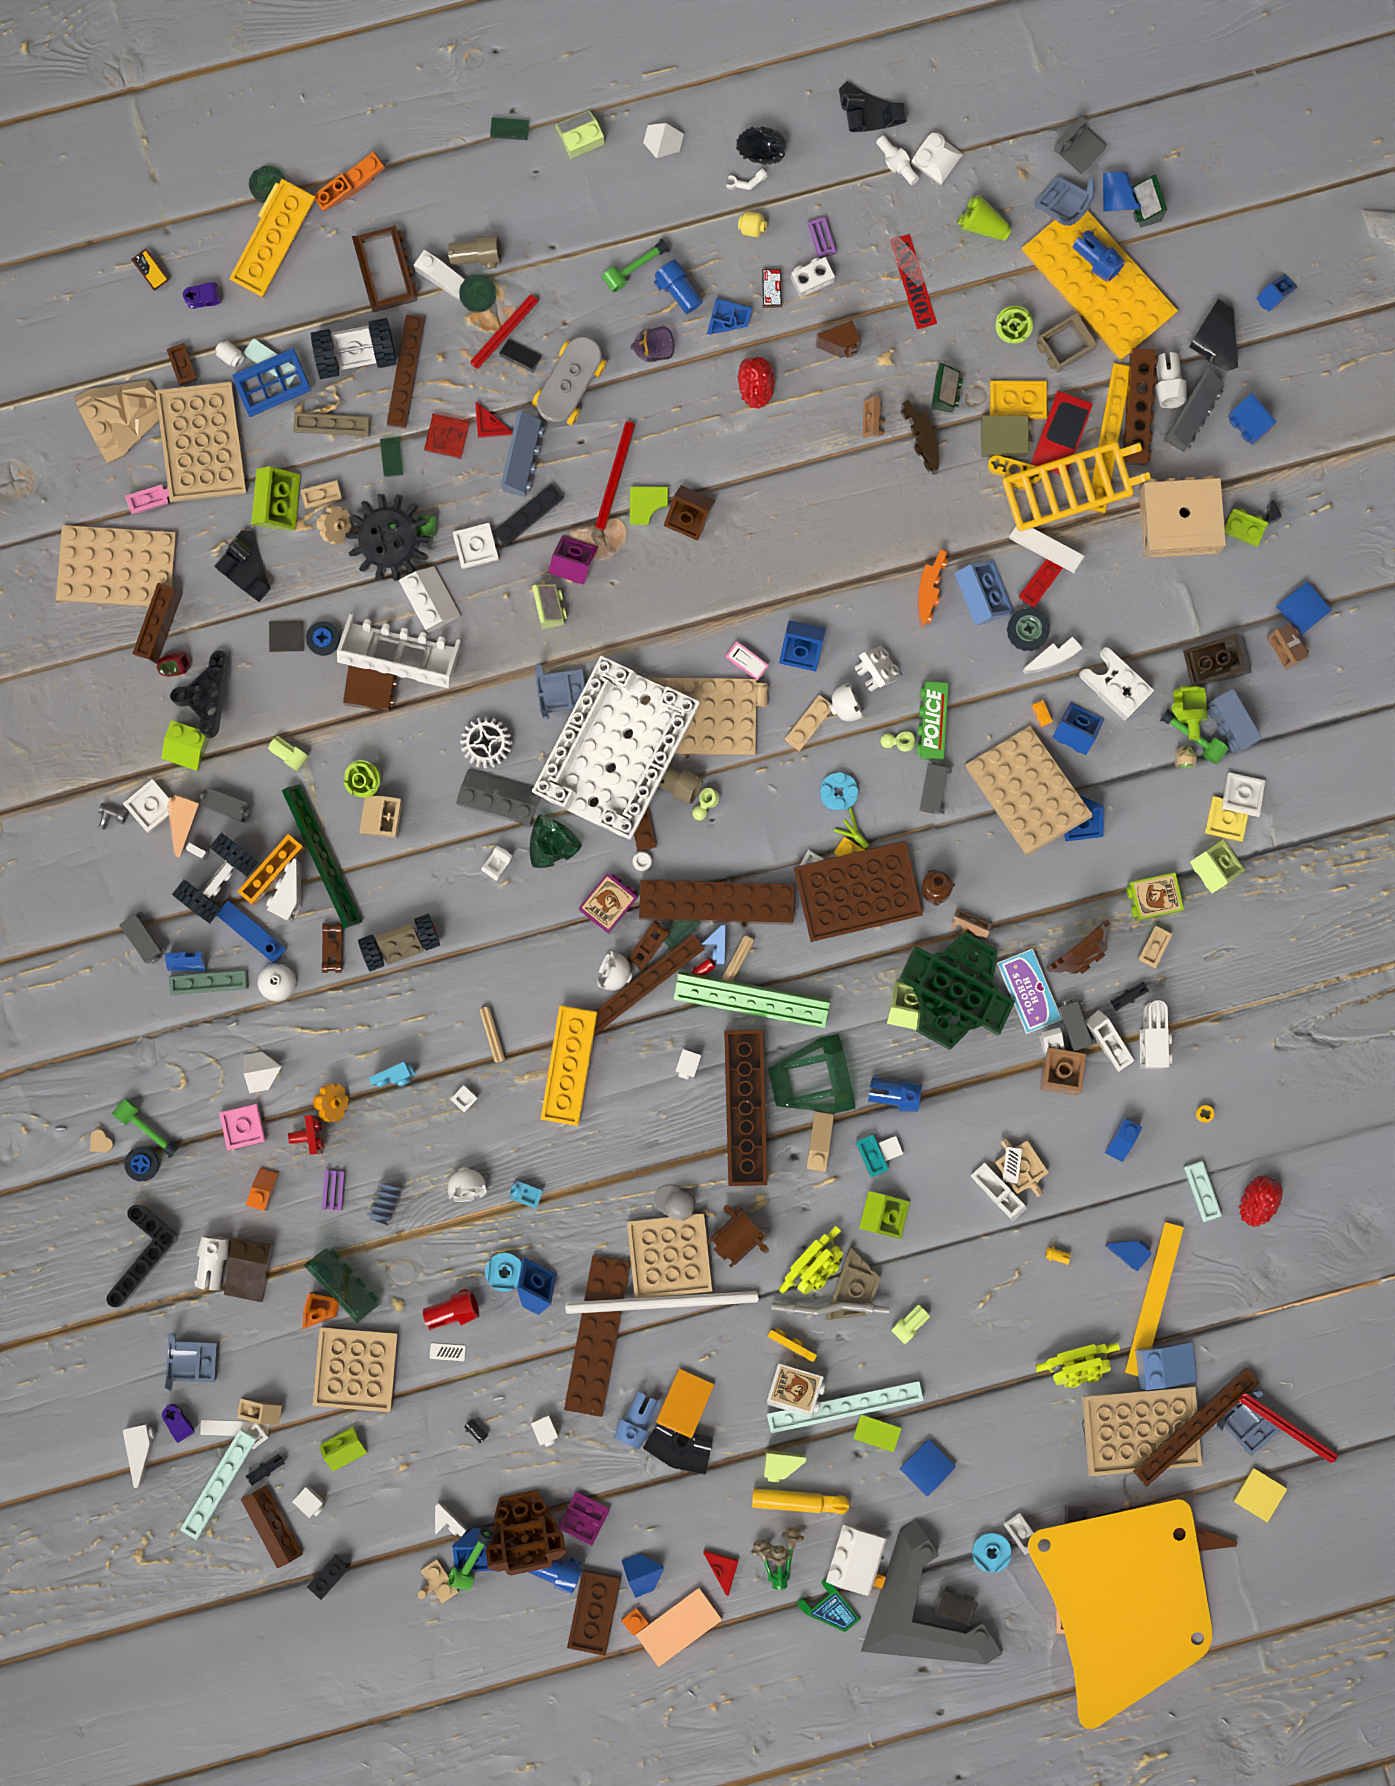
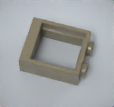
M1076 313L1040 335L1036 345L1040 353L1046 355L1049 367L1059 372L1095 350L1097 343ZM1071 326L1085 348L1059 363L1046 341Z

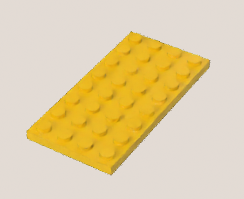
M1088 210L1078 222L1071 226H1064L1054 220L1021 249L1120 361L1130 353L1132 348L1138 347L1178 312ZM1085 231L1094 232V236L1109 249L1113 247L1125 261V265L1120 272L1108 283L1092 273L1093 266L1072 248L1078 238L1082 239L1084 237L1082 234Z

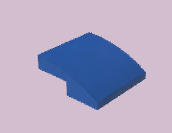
M1308 581L1277 606L1292 626L1298 630L1300 635H1303L1332 610Z
M927 1439L899 1469L927 1497L947 1478L956 1466Z

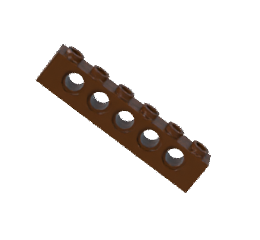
M1132 348L1130 351L1123 448L1132 446L1133 442L1138 440L1142 443V451L1124 456L1125 465L1145 466L1147 461L1151 460V450L1148 447L1153 437V431H1150V423H1153L1154 412H1151V405L1155 403V393H1152L1153 385H1156L1157 374H1154V366L1157 367L1158 355H1155V349ZM1145 365L1148 373L1142 374L1139 371V366ZM1138 384L1146 386L1145 393L1138 391ZM1136 404H1144L1145 411H1138L1136 409ZM1135 422H1141L1144 425V429L1142 431L1137 430Z

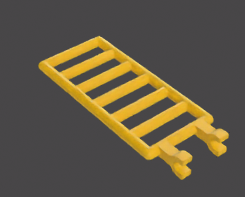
M1114 441L1003 477L1002 482L1018 531H1024L1132 496L1134 494L1132 486L1151 479L1149 472L1129 478L1123 459L1124 456L1142 451L1140 443L1120 449L1119 443ZM1111 450L1114 452L1125 488L1124 491L1115 494L1102 453ZM1095 456L1107 496L1099 499L1095 498L1084 459ZM1077 462L1089 501L1080 505L1077 504L1065 466ZM1055 468L1059 469L1071 507L1059 511L1047 472ZM1037 474L1041 475L1052 514L1041 517L1029 479L1030 476ZM1021 479L1034 520L1024 523L1011 485L1012 482Z

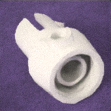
M1170 352V370L1167 369L1165 353L1158 356L1156 367L1158 384H1156L1155 390L1159 405L1169 409L1178 408L1187 402V382L1181 376L1179 355Z
M201 1236L197 1256L200 1259L197 1281H194L195 1286L200 1289L208 1287L211 1271L209 1290H220L224 1260L229 1259V1239L217 1236Z

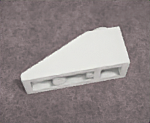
M424 250L414 264L415 271L460 300L459 292L465 279L441 260Z
M1098 1010L1085 1020L1091 1035L1118 1072L1134 1061L1109 1018Z
M149 1423L123 1429L134 1488L142 1485L153 1444L152 1439L155 1438L153 1427H150Z

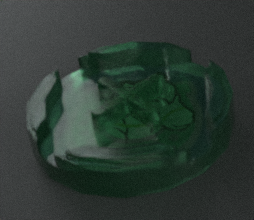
M266 165L258 170L256 169L249 178V189L252 196L257 201L265 203L275 183L279 184L281 179L285 180L282 172L274 166Z
M480 274L467 277L459 288L460 302L463 307L474 313H481L490 309L497 295L493 282Z

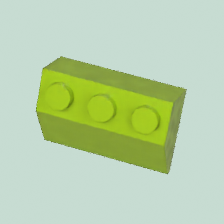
M271 466L256 469L251 525L267 529L295 530L300 474Z

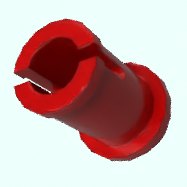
M708 957L699 966H694L691 974L704 976L716 968V964Z

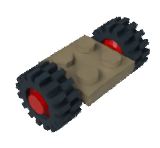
M429 913L414 918L418 932H415L412 923L375 936L376 940L373 934L358 939V944L369 972L384 967L381 954H383L389 965L423 952L420 939L426 951L441 946Z

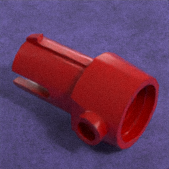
M462 1289L458 1293L451 1294L448 1301L423 1308V1318L429 1330L459 1322L462 1326L480 1316L476 1297L468 1289Z

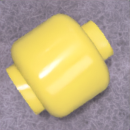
M747 211L744 215L740 216L738 229L745 236L758 238L762 232L766 231L767 221H765L762 213Z

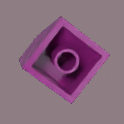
M562 535L552 555L548 573L584 585L589 576L598 547Z

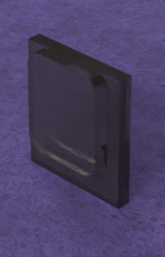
M304 621L269 622V652L304 651Z

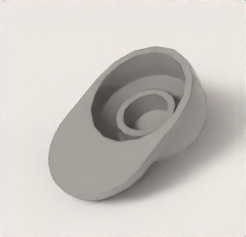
M667 1185L661 1187L655 1194L654 1202L656 1207L671 1219L684 1221L692 1216L694 1201L688 1193L675 1186Z

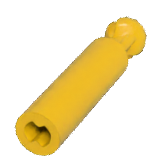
M753 1488L752 1508L811 1513L831 1512L841 1515L845 1514L850 1507L848 1498L843 1495L829 1496L822 1495V1493Z

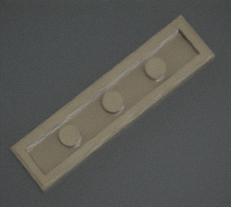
M294 412L293 432L369 437L370 417Z

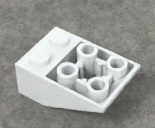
M296 859L287 863L284 870L286 872L284 878L279 879L275 887L277 889L275 895H271L267 902V910L292 924L301 908V863Z

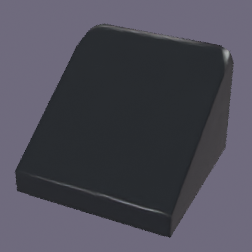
M1274 500L1270 501L1267 505L1266 522H1268V525L1282 517Z

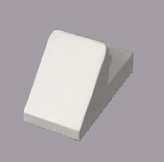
M1060 1027L1041 1033L1040 1042L1045 1056L1047 1048L1065 1050Z
M441 1502L435 1506L436 1534L446 1523L449 1525L448 1529L455 1536L457 1534L462 1536L468 1528Z
M1019 1513L1006 1522L1004 1526L1026 1555L1029 1553V1539L1034 1533Z

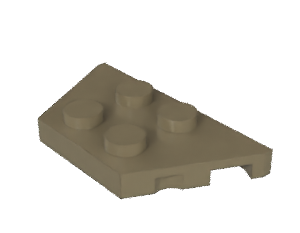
M851 1248L847 1254L830 1305L841 1301L866 1304V1302L872 1303L881 1278ZM842 1309L827 1313L825 1319L866 1316L868 1314L861 1311Z

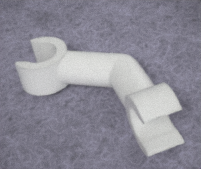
M762 168L749 182L737 180L735 176L730 175L728 179L733 180L735 183L733 185L726 184V187L731 190L736 187L751 190L768 177L767 172Z

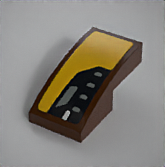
M144 249L131 259L154 291L169 281L147 249Z

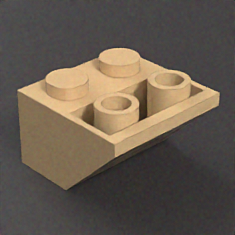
M385 796L364 798L359 834L398 839L403 801L399 798Z

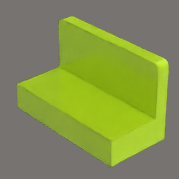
M354 1427L319 1445L323 1459L332 1471H336L367 1454Z

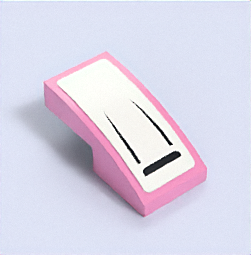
M735 642L725 655V658L736 667L742 669L757 681L769 666L738 642Z

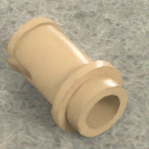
M756 683V687H754L756 689V707H767V690L769 687H767V683Z

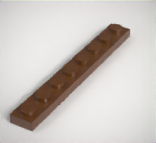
M694 934L595 1010L598 1012L594 1036L705 950Z
M1244 1368L1133 1470L1144 1486L1148 1487L1240 1402L1239 1398L1242 1393H1250L1259 1384L1248 1368Z

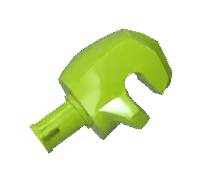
M1189 685L1180 686L1179 689L1173 691L1174 704L1171 706L1172 712L1179 722L1188 723L1189 740H1200V722L1208 720L1205 688Z

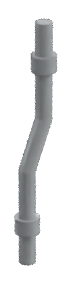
M841 1301L820 1308L796 1306L795 1303H772L771 1306L772 1311L786 1312L789 1315L797 1313L820 1316L842 1309L861 1311L873 1315V1313L889 1314V1307L876 1306L874 1303L868 1302L860 1304Z

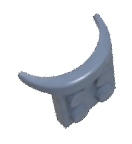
M1057 176L1034 205L1037 209L1055 218L1058 223L1064 226H1071L1084 216L1093 201L1095 192L1094 179L1092 177L1088 179L1087 191Z
M537 663L535 669L536 686L543 719H549L548 713L573 710L585 687L583 670L543 674L542 664Z
M169 1333L165 1391L172 1390L174 1381L214 1383L217 1343L176 1341L175 1333Z
M1262 1391L1248 1393L1254 1398L1263 1396ZM1241 1402L1235 1405L1217 1422V1429L1222 1432L1225 1426L1249 1456L1255 1454L1280 1432L1278 1427Z

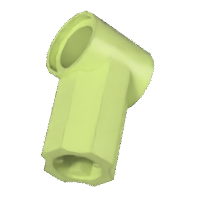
M276 736L268 747L272 753L283 759L284 763L295 771H298L308 758V755L297 747L291 746L279 736Z
M917 1305L904 1319L902 1318L898 1321L891 1331L906 1344L916 1334V1330L930 1316L920 1305Z

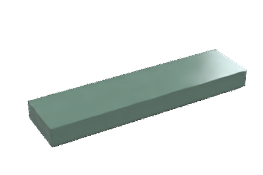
M247 970L169 976L170 995L248 989Z

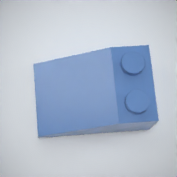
M1193 1342L1135 1349L1141 1389L1154 1390L1197 1381Z

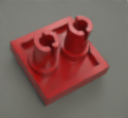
M315 1115L304 1116L305 1130L288 1133L289 1144L307 1142L310 1155L322 1154L325 1146L323 1138H320L319 1131L322 1130L321 1120Z

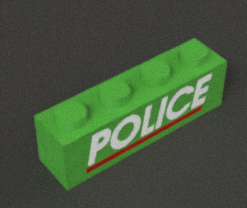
M925 682L924 687L920 688V698H923V706H919V717H922V724H918V736H921V743H917L916 754L920 755L919 760L943 761L948 683Z

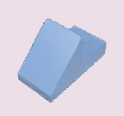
M721 925L702 943V946H717V949H713V960L717 961V965H724L725 925Z

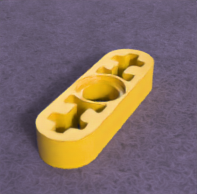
M998 455L992 456L987 464V468L992 474L1003 477L1011 474L1009 467L1012 465L1018 466L1020 472L1023 471V468L1027 470L1037 466ZM996 460L999 461V465L1004 466L1005 463H1008L1006 467V472H1003L1004 468L1000 466L997 469H994V465L991 463H995ZM1037 474L1038 477L1030 479L1031 484L1038 483L1041 475Z

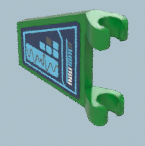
M827 1578L821 1583L829 1594L814 1607L810 1608L803 1598L797 1601L799 1608L805 1615L843 1632L849 1630L860 1620L835 1587L826 1582Z

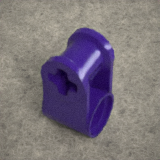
M215 282L187 287L183 291L186 306L191 309L216 306L221 303L218 284Z
M168 1405L162 1411V1419L177 1443L195 1433L192 1424L178 1405ZM169 1410L176 1412L174 1418L167 1416Z

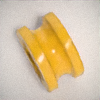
M1208 1105L1200 1106L1196 1110V1118L1203 1123L1210 1122L1214 1118V1110ZM1203 1108L1205 1111L1209 1110L1210 1115H1207L1209 1116L1208 1119L1200 1116Z

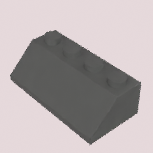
M1207 367L1164 440L1183 452L1187 447H1192L1196 440L1193 437L1195 432L1200 433L1205 424L1202 420L1205 415L1210 416L1214 409L1212 403L1215 399L1219 400L1224 392L1221 389L1224 383L1210 368Z
M468 769L461 784L456 804L463 808L531 827L540 796L532 793L533 787Z

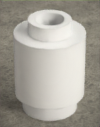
M228 340L225 342L221 341L216 347V356L230 367L234 366L237 368L245 358L242 351Z

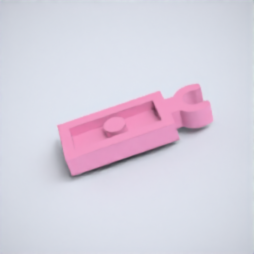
M162 485L126 495L125 499L131 515L167 505L169 491L168 487L163 490Z

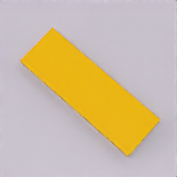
M281 179L229 279L263 298L316 197Z
M559 1005L540 1120L579 1126L598 1015L597 1011Z

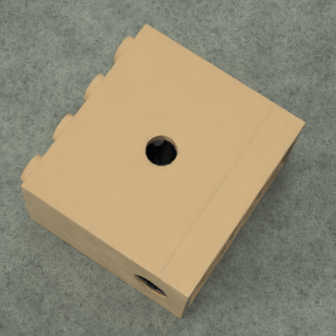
M1206 476L1203 479L1196 480V477H1187L1180 481H1177V478H1169L1163 482H1158L1157 479H1150L1142 485L1139 490L1144 558L1219 554L1223 550L1226 542L1221 478Z

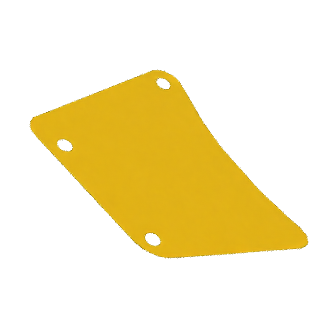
M1177 1499L1041 1529L1030 1537L1028 1542L1029 1555L1051 1593L1063 1624L1074 1669L1078 1717L1080 1724L1084 1728L1094 1729L1193 1665L1207 1653L1212 1641V1625L1193 1515L1190 1506L1185 1501ZM1177 1528H1183L1186 1532L1185 1538L1181 1541H1177L1173 1537V1532ZM1042 1539L1049 1540L1051 1544L1050 1549L1046 1552L1038 1549V1543ZM1196 1632H1200L1204 1636V1640L1200 1645H1195L1191 1641L1192 1635Z

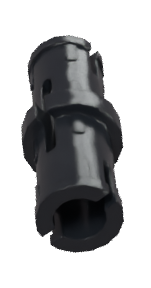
M1142 981L1130 990H1124L1123 994L1111 1000L1110 1003L1113 1005L1114 1010L1118 1011L1125 1005L1134 1003L1135 999L1148 993L1149 990Z
M278 1453L267 1462L259 1464L260 1467L245 1476L253 1486L265 1476L269 1477L271 1472L284 1465L285 1462Z

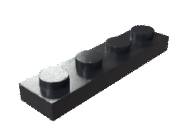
M550 484L493 531V533L507 547L564 499L554 486Z

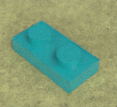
M874 1135L855 1142L871 1178L889 1170Z

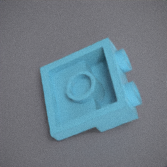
M402 1062L369 1077L371 1085L381 1088L390 1084L389 1080L391 1079L392 1084L401 1087L410 1083V1079L417 1074L411 1064L408 1065V1063Z

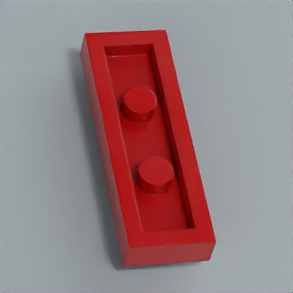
M1046 559L1018 598L1031 608H1034L1063 567Z

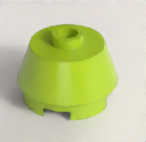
M1009 306L1003 309L997 316L995 323L996 332L1005 342L1012 344L1023 342L1032 332V316L1023 307Z
M364 760L354 761L345 770L344 786L352 795L354 794L361 798L370 797L379 788L381 773L377 766Z

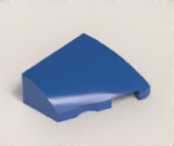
M716 298L707 334L712 335L748 327L752 308Z

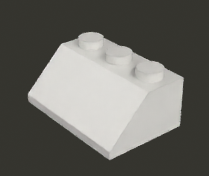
M434 566L415 571L399 580L427 634L461 617Z
M843 1525L826 1582L842 1589L870 1596L887 1539L854 1526Z

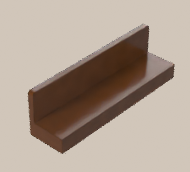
M157 583L132 653L134 656L150 660L155 664L158 663L182 597V593L176 588Z
M267 1485L241 1499L276 1568H280L303 1555Z

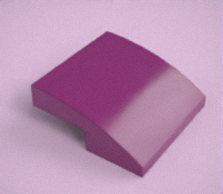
M575 1492L558 1528L562 1532L592 1547L610 1509Z

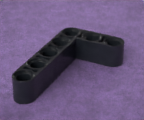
M132 1205L128 1209L127 1215L135 1225L153 1240L108 1293L107 1303L114 1308L126 1304L177 1242V1233L144 1205ZM136 1208H140L142 1211V1216L139 1219L135 1218L133 1214ZM151 1220H154L157 1224V1228L154 1231H151L148 1227ZM165 1233H169L172 1237L171 1242L168 1244L163 1241ZM153 1248L159 1250V1256L156 1259L152 1258L150 1254ZM140 1263L146 1265V1272L144 1274L138 1271ZM128 1278H131L134 1282V1286L131 1289L125 1285V1281ZM115 1293H118L121 1296V1301L119 1304H116L113 1301V1295Z

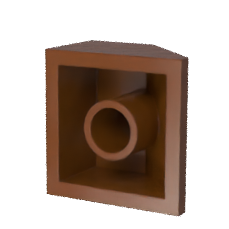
M853 321L820 332L816 337L817 348L840 358L855 356L859 351L861 343Z
M681 485L674 495L663 526L698 541L711 514L715 500Z

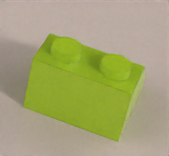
M171 720L164 738L161 759L198 771L210 738H206L199 729Z
M868 1191L859 1229L901 1239L910 1201Z

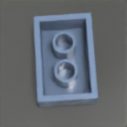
M1234 689L1217 697L1207 705L1208 714L1211 719H1215L1217 722V730L1228 741L1226 745L1230 752H1234L1237 755L1262 739Z

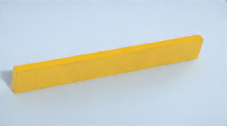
M1113 363L1098 447L1119 441L1127 397L1128 365ZM1113 450L1102 453L1110 481L1112 480L1115 463ZM1095 459L1091 485L1095 498L1099 499L1107 496ZM1107 504L1090 509V511L1105 513Z
M1164 1222L1125 1366V1373L1138 1376L1135 1349L1152 1347L1184 1227Z

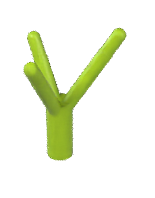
M850 807L849 813L853 827L846 819L843 822L852 833L836 828L834 832L854 838L863 849H866L870 844L859 833L853 809Z

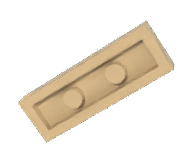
M819 695L784 741L800 752L831 712V703Z

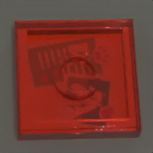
M433 413L424 451L461 459L470 422Z

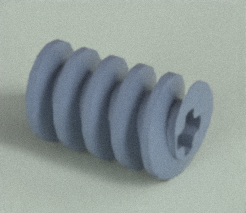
M379 1183L378 1186L383 1190L375 1192L379 1196V1198H373L377 1205H370L374 1213H367V1215L372 1220L389 1226L385 1220H391L392 1217L387 1213H394L391 1205H397V1202L393 1198H400L396 1191H402L403 1189L388 1183Z

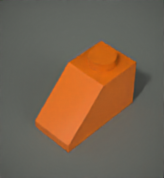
M259 1168L251 1186L246 1206L268 1211L279 1173Z

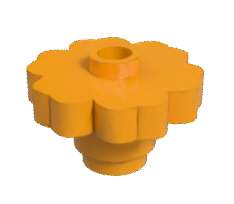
M326 1083L320 1088V1093L313 1098V1107L319 1111V1117L325 1122H339L345 1116L344 1110L348 1109V1096L345 1095V1088L340 1084Z

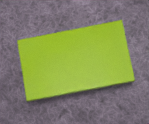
M860 1415L853 1439L894 1453L902 1428Z

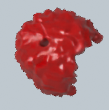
M757 356L744 359L739 366L740 369L737 376L739 390L742 394L741 399L745 400V404H748L750 408L760 409L765 407L771 400V396L774 395L773 387L775 380L774 372L772 371L773 367L763 357Z
M1259 1175L1254 1178L1249 1186H1246L1245 1193L1241 1197L1242 1204L1238 1206L1241 1209L1239 1212L1241 1220L1252 1227L1256 1225L1259 1227L1261 1224L1269 1222L1270 1218L1277 1213L1283 1198V1189L1280 1183L1268 1176Z

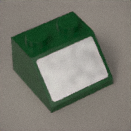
M1155 174L1132 186L1135 190L1133 194L1135 201L1141 205V209L1133 212L1135 222L1139 223L1140 228L1162 222L1167 212L1166 203Z
M939 363L931 404L932 410L953 413L954 408H958L960 396H957V390L961 389L963 378H960V371L946 364Z

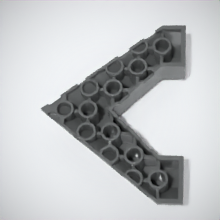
M917 1520L901 1529L861 1652L985 1665L1000 1656L1002 1652L981 1620L966 1630H960L912 1619L923 1566L937 1558L939 1554Z

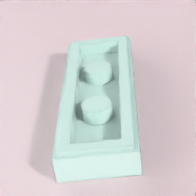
M254 338L243 352L244 356L256 364L277 355ZM289 362L278 366L281 376L295 371V367ZM275 369L267 371L278 378ZM295 374L284 379V383L290 387L298 375Z
M1203 1161L1185 1166L1184 1170L1202 1221L1206 1222L1221 1217L1222 1214Z

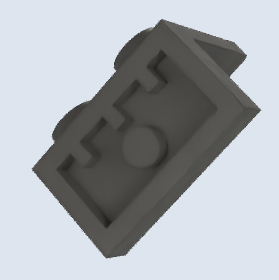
M1082 115L1056 142L1054 151L1080 174L1106 149V145L1085 128L1087 120Z

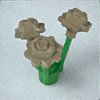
M791 1527L782 1533L781 1537L788 1542L787 1547L789 1549L782 1545L773 1546L767 1543L766 1540H760L754 1543V1548L750 1551L751 1554L760 1556L761 1561H764L768 1581L772 1582V1588L775 1590H783L788 1587L787 1580L790 1579L789 1572L793 1549H795L796 1543L804 1539L799 1529ZM768 1559L774 1561L778 1566V1570H774L773 1574ZM787 1561L786 1569L784 1571L782 1570V1565Z

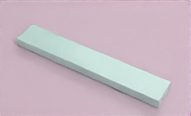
M240 1428L180 1529L182 1532L195 1540L199 1538L258 1439L256 1436Z

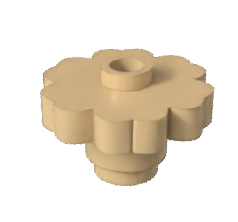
M333 505L327 507L326 513H322L318 518L317 528L320 530V535L324 541L334 545L344 543L345 533H349L352 528L351 523H349L351 515L347 509Z

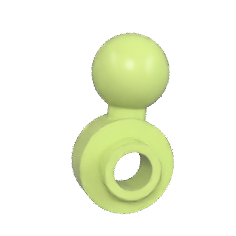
M902 732L897 737L886 733L880 740L883 747L892 748L894 745H897L901 751H910L916 744L914 735L910 732Z
M705 788L701 791L699 795L701 805L694 807L692 811L694 819L704 820L707 816V808H713L718 804L719 794L715 789Z

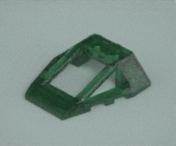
M839 1034L821 1037L768 1068L776 1107L831 1113L856 1109ZM822 1047L823 1054L798 1059ZM826 1061L832 1089L794 1097L788 1070ZM832 1096L834 1099V1103H805Z

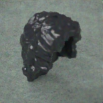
M764 126L760 128L751 127L738 136L736 150L739 151L740 155H743V159L748 158L753 163L771 165L772 163L781 162L785 156L784 151L787 141L778 130Z

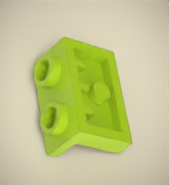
M1233 509L1224 526L1225 534L1258 547L1268 522L1261 516L1247 514L1248 512L1244 509Z

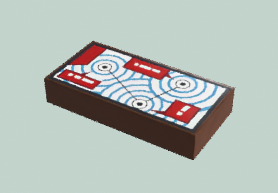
M762 269L763 308L782 307L781 269Z

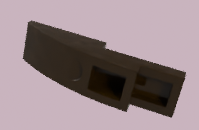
M908 399L902 403L900 413L904 420L908 419L910 422V429L914 436L918 435L914 442L915 446H913L918 456L921 455L923 457V464L928 472L931 471L935 475L939 466V452L934 429L926 413L923 412L918 415Z

